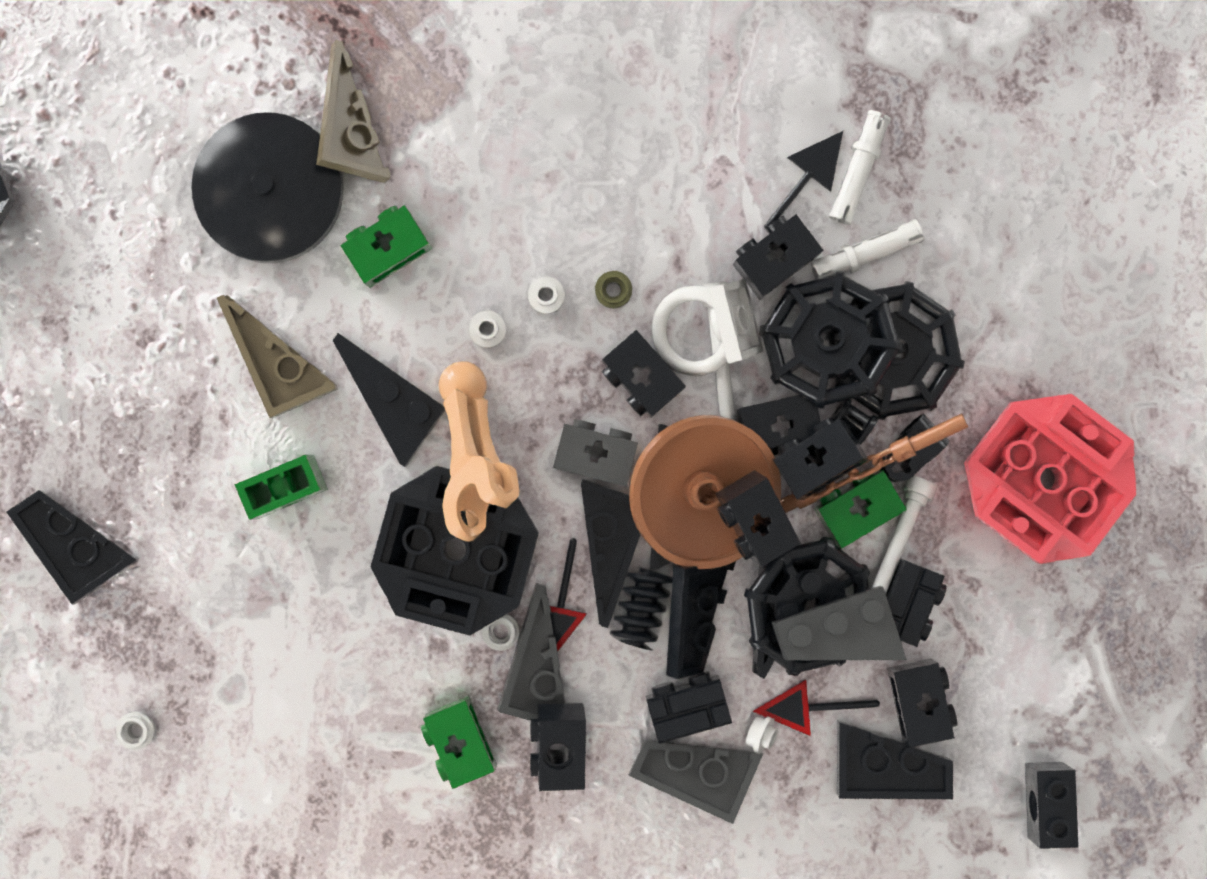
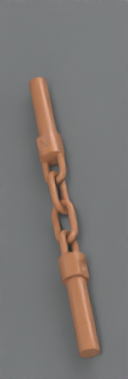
M961 413L911 438L906 436L891 443L888 449L867 456L869 461L864 464L872 461V464L875 466L860 474L858 469H854L848 473V478L837 483H831L825 487L826 490L815 493L805 500H797L792 492V494L782 498L780 503L785 513L796 508L802 509L817 502L818 499L830 494L835 489L854 480L863 479L895 461L900 463L917 455V451L969 426ZM892 453V457L883 461L882 457Z

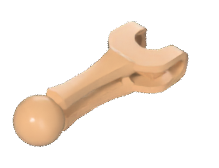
M460 361L449 365L442 372L439 379V391L444 400L443 405L449 420L452 451L450 464L451 478L444 494L443 512L446 527L450 534L463 541L470 542L475 540L485 530L486 512L489 504L508 508L519 496V484L516 469L509 464L500 462L491 439L487 416L488 400L484 398L487 391L486 377L483 371L475 364ZM461 511H466L468 526L461 517Z

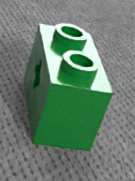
M395 205L384 210L378 215V222L368 228L363 225L354 229L346 235L347 241L340 245L363 283L369 288L433 249L405 205L399 209ZM384 236L391 240L389 242L391 249L386 252L379 248L381 246L379 239Z
M306 454L234 484L249 520L260 519L328 490L314 455Z
M884 470L877 471L863 479L854 480L852 482L854 485L840 492L839 488L833 490L830 494L820 498L821 504L813 508L830 538L834 540V544L840 549L907 510ZM853 498L865 500L866 504L861 507L862 514L849 510L854 506Z
M469 695L430 711L424 716L425 724L421 725V731L429 747L435 746L440 758L435 763L443 782L449 780L452 789H455L495 772L497 762ZM453 735H455L457 740L464 739L466 741L461 752H459L456 746L450 748L448 745Z

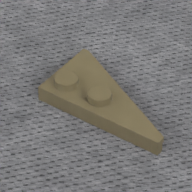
M336 39L331 45L316 165L385 184L391 175L389 167L384 168L377 145L380 141L376 131L372 128L371 115L361 89L357 90L350 71L353 68L350 55L345 50L343 41Z
M221 295L217 297L269 418L273 419L338 390L337 385L230 296Z

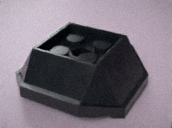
M435 466L390 493L370 567L386 595L395 616L471 636L519 607L539 531L519 497L508 508L489 504L486 512L485 530L473 541L461 540L466 546V553L462 559L454 560L450 558L446 552L447 543L453 538L459 539L448 531L443 512L444 494L451 475L450 469ZM461 511V517L468 526L466 511Z

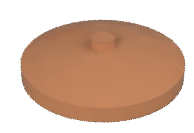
M700 415L689 417L673 423L662 430L648 443L641 453L631 477L630 508L641 536L658 554L683 567L698 566L697 569H712L741 559L742 556L734 543L738 536L733 526L728 528L717 511L721 504L715 493L755 470L768 478L780 501L781 476L779 469L773 461L775 457L771 449L753 430L737 421L722 416Z

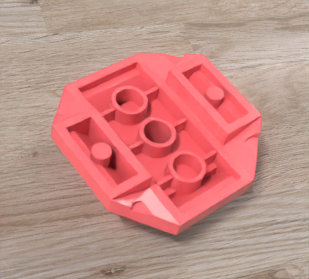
M1073 394L1010 402L964 462L975 517L1039 564L1091 556L1136 496V477L1133 461L1134 440ZM1046 468L1050 469L1055 477L1054 484L1049 489H1046L1040 480L1041 474Z

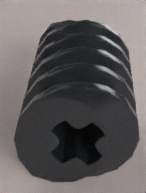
M639 567V571L627 573V577L635 582V586H627L622 589L623 592L631 597V600L619 601L618 606L624 609L627 614L614 617V620L623 626L622 630H612L610 635L622 643L652 651L653 649L645 643L656 642L658 635L649 628L662 626V621L654 613L666 612L667 607L658 601V598L670 597L671 592L663 587L662 584L672 583L673 577Z

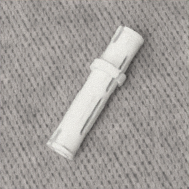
M868 111L859 140L855 141L852 145L853 156L832 211L828 216L832 220L838 218L840 223L852 224L854 213L873 163L880 158L882 153L879 148L888 124L891 121L888 115H884L881 118V112Z
M913 219L908 223L853 245H849V243L840 246L839 251L810 261L813 274L817 280L836 275L837 271L844 273L850 271L851 274L857 272L860 266L923 242L924 236L919 235L923 234L919 222Z

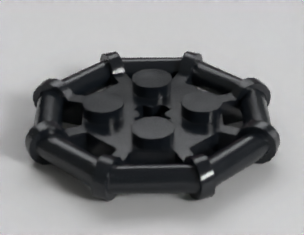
M837 271L836 275L797 285L792 283L785 287L786 292L765 325H761L759 329V335L763 337L772 372L770 379L773 383L785 386L815 403L816 408L824 409L825 405L865 395L872 397L876 394L877 386L897 354L902 353L903 343L899 342L889 308L891 300L887 295H880L844 276V272ZM833 291L832 298L826 299L824 303L816 305V302L809 304L805 299ZM842 292L866 304V306L859 310L841 300ZM794 305H797L801 309V313L792 327L782 326ZM872 315H876L882 339L870 336L866 319ZM832 330L837 331V340L840 343L830 347L824 346V340L820 335L822 333L830 334ZM780 338L791 339L795 355L786 364L779 342ZM869 349L880 350L879 356L866 375L860 367L861 362ZM799 367L810 371L820 377L819 388L792 373ZM852 373L858 381L827 389L829 378H841L846 374Z
M905 281L902 285L872 290L880 295L886 294L891 300L890 302L900 300L899 311H895L891 315L898 339L903 343L902 352L905 355L902 359L895 357L879 383V386L883 388L880 399L875 395L872 397L865 395L853 399L875 413L876 417L881 420H885L888 416L926 409L931 412L937 408V401L959 369H964L965 361L961 359L954 322L956 314L953 309H946L915 288L913 282ZM855 298L850 303V305L859 310L866 306V304ZM910 304H914L935 320L927 325L909 312ZM872 315L869 317L870 321L867 324L870 336L882 339L876 315ZM939 326L945 356L936 354V349L933 348L932 331ZM832 330L830 334H826L825 340L829 341V346L840 343L837 340V331ZM869 349L861 362L860 367L866 375L879 356L880 350ZM933 363L944 365L927 389L922 379ZM846 374L841 378H836L837 384L834 387L854 383L857 379L853 374ZM913 385L918 393V396L890 401L892 390L895 388Z
M822 537L820 541L797 545L768 563L752 586L746 588L744 597H747L751 628L749 643L752 648L762 651L785 668L788 675L798 676L801 672L835 664L840 667L845 664L846 660L783 659L780 646L772 640L776 636L772 622L805 611L802 605L805 599L811 601L815 598V607L847 597L845 589L852 584L854 594L868 590L870 571L867 565L859 564L836 546L832 538ZM814 557L813 564L806 566L808 569H794L793 561ZM830 559L846 573L836 579L825 570L827 561ZM781 570H783L784 575L771 593L766 592ZM763 602H769L770 607L773 608L774 618L771 616V623L767 626L765 624Z

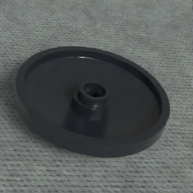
M269 112L242 116L227 123L214 133L206 142L196 160L191 186L197 217L209 236L230 253L258 263L290 261L308 253L320 244L329 234L339 216L344 190L341 171L316 165L320 134L303 121L294 117Z

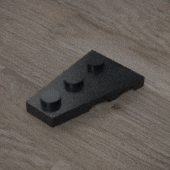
M40 490L6 511L72 605H75L138 562L136 558Z

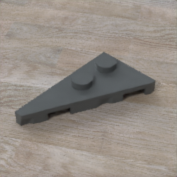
M535 584L497 708L500 713L529 721L530 719L537 718L538 704L565 703L556 640L550 616L549 598L547 597L545 585Z

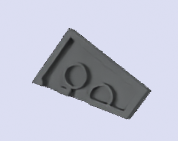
M877 586L772 622L783 659L907 660L883 586Z
M644 740L628 775L733 824L763 753L758 754L756 752L665 742L659 744L656 741Z

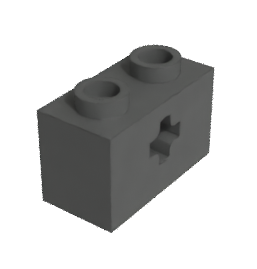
M574 419L573 425L564 423L553 468L627 487L638 442L631 441L632 433L610 428L609 435L594 431L596 424ZM596 441L602 442V449L608 451L607 458L600 457L598 463L592 462L591 455L585 453L586 447L594 446Z

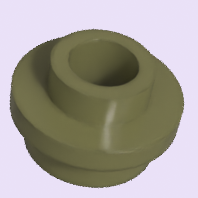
M609 271L602 274L595 285L597 300L603 306L611 309L624 306L632 295L631 281L625 274L619 271ZM610 284L619 285L621 292L618 296L611 297L607 294L606 289Z

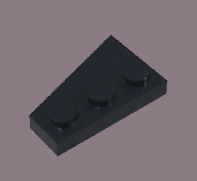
M736 561L712 569H697L698 566L683 567L673 565L667 676L681 679L704 672L716 627L712 623L717 604H724L727 590L722 589L727 570L733 571Z
M837 720V796L839 799L953 800V761L950 758L917 747L909 748L903 742Z

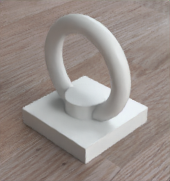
M745 279L711 288L701 286L679 288L667 295L655 311L652 321V339L655 349L664 362L679 373L690 376L707 375L717 371L727 362L729 364L741 361L763 352ZM689 301L703 302L713 308L710 316L711 325L717 340L721 342L719 349L711 357L701 361H690L679 356L672 349L667 338L666 329L670 314L677 306Z

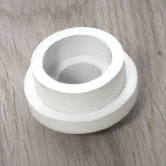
M539 277L531 283L528 289V301L531 307L541 314L554 313L564 303V288L553 277ZM549 288L553 291V298L550 301L545 302L539 298V293L542 289Z
M485 310L478 312L469 323V335L472 341L480 347L493 348L499 345L505 338L506 324L503 318L494 311ZM485 322H490L494 325V331L489 336H484L480 332V327Z
M509 614L482 628L484 642L488 647L497 651L510 649L519 638V625L515 618ZM499 624L506 626L508 635L504 638H498L494 634L495 626Z
M139 711L124 715L116 727L118 741L122 746L130 750H139L151 743L155 735L153 720L147 714ZM133 724L141 726V736L133 735L131 731Z
M757 716L751 724L746 744L752 746L754 752L761 754L765 748L768 750L772 748L778 734V728L774 727V718L767 716L764 719Z

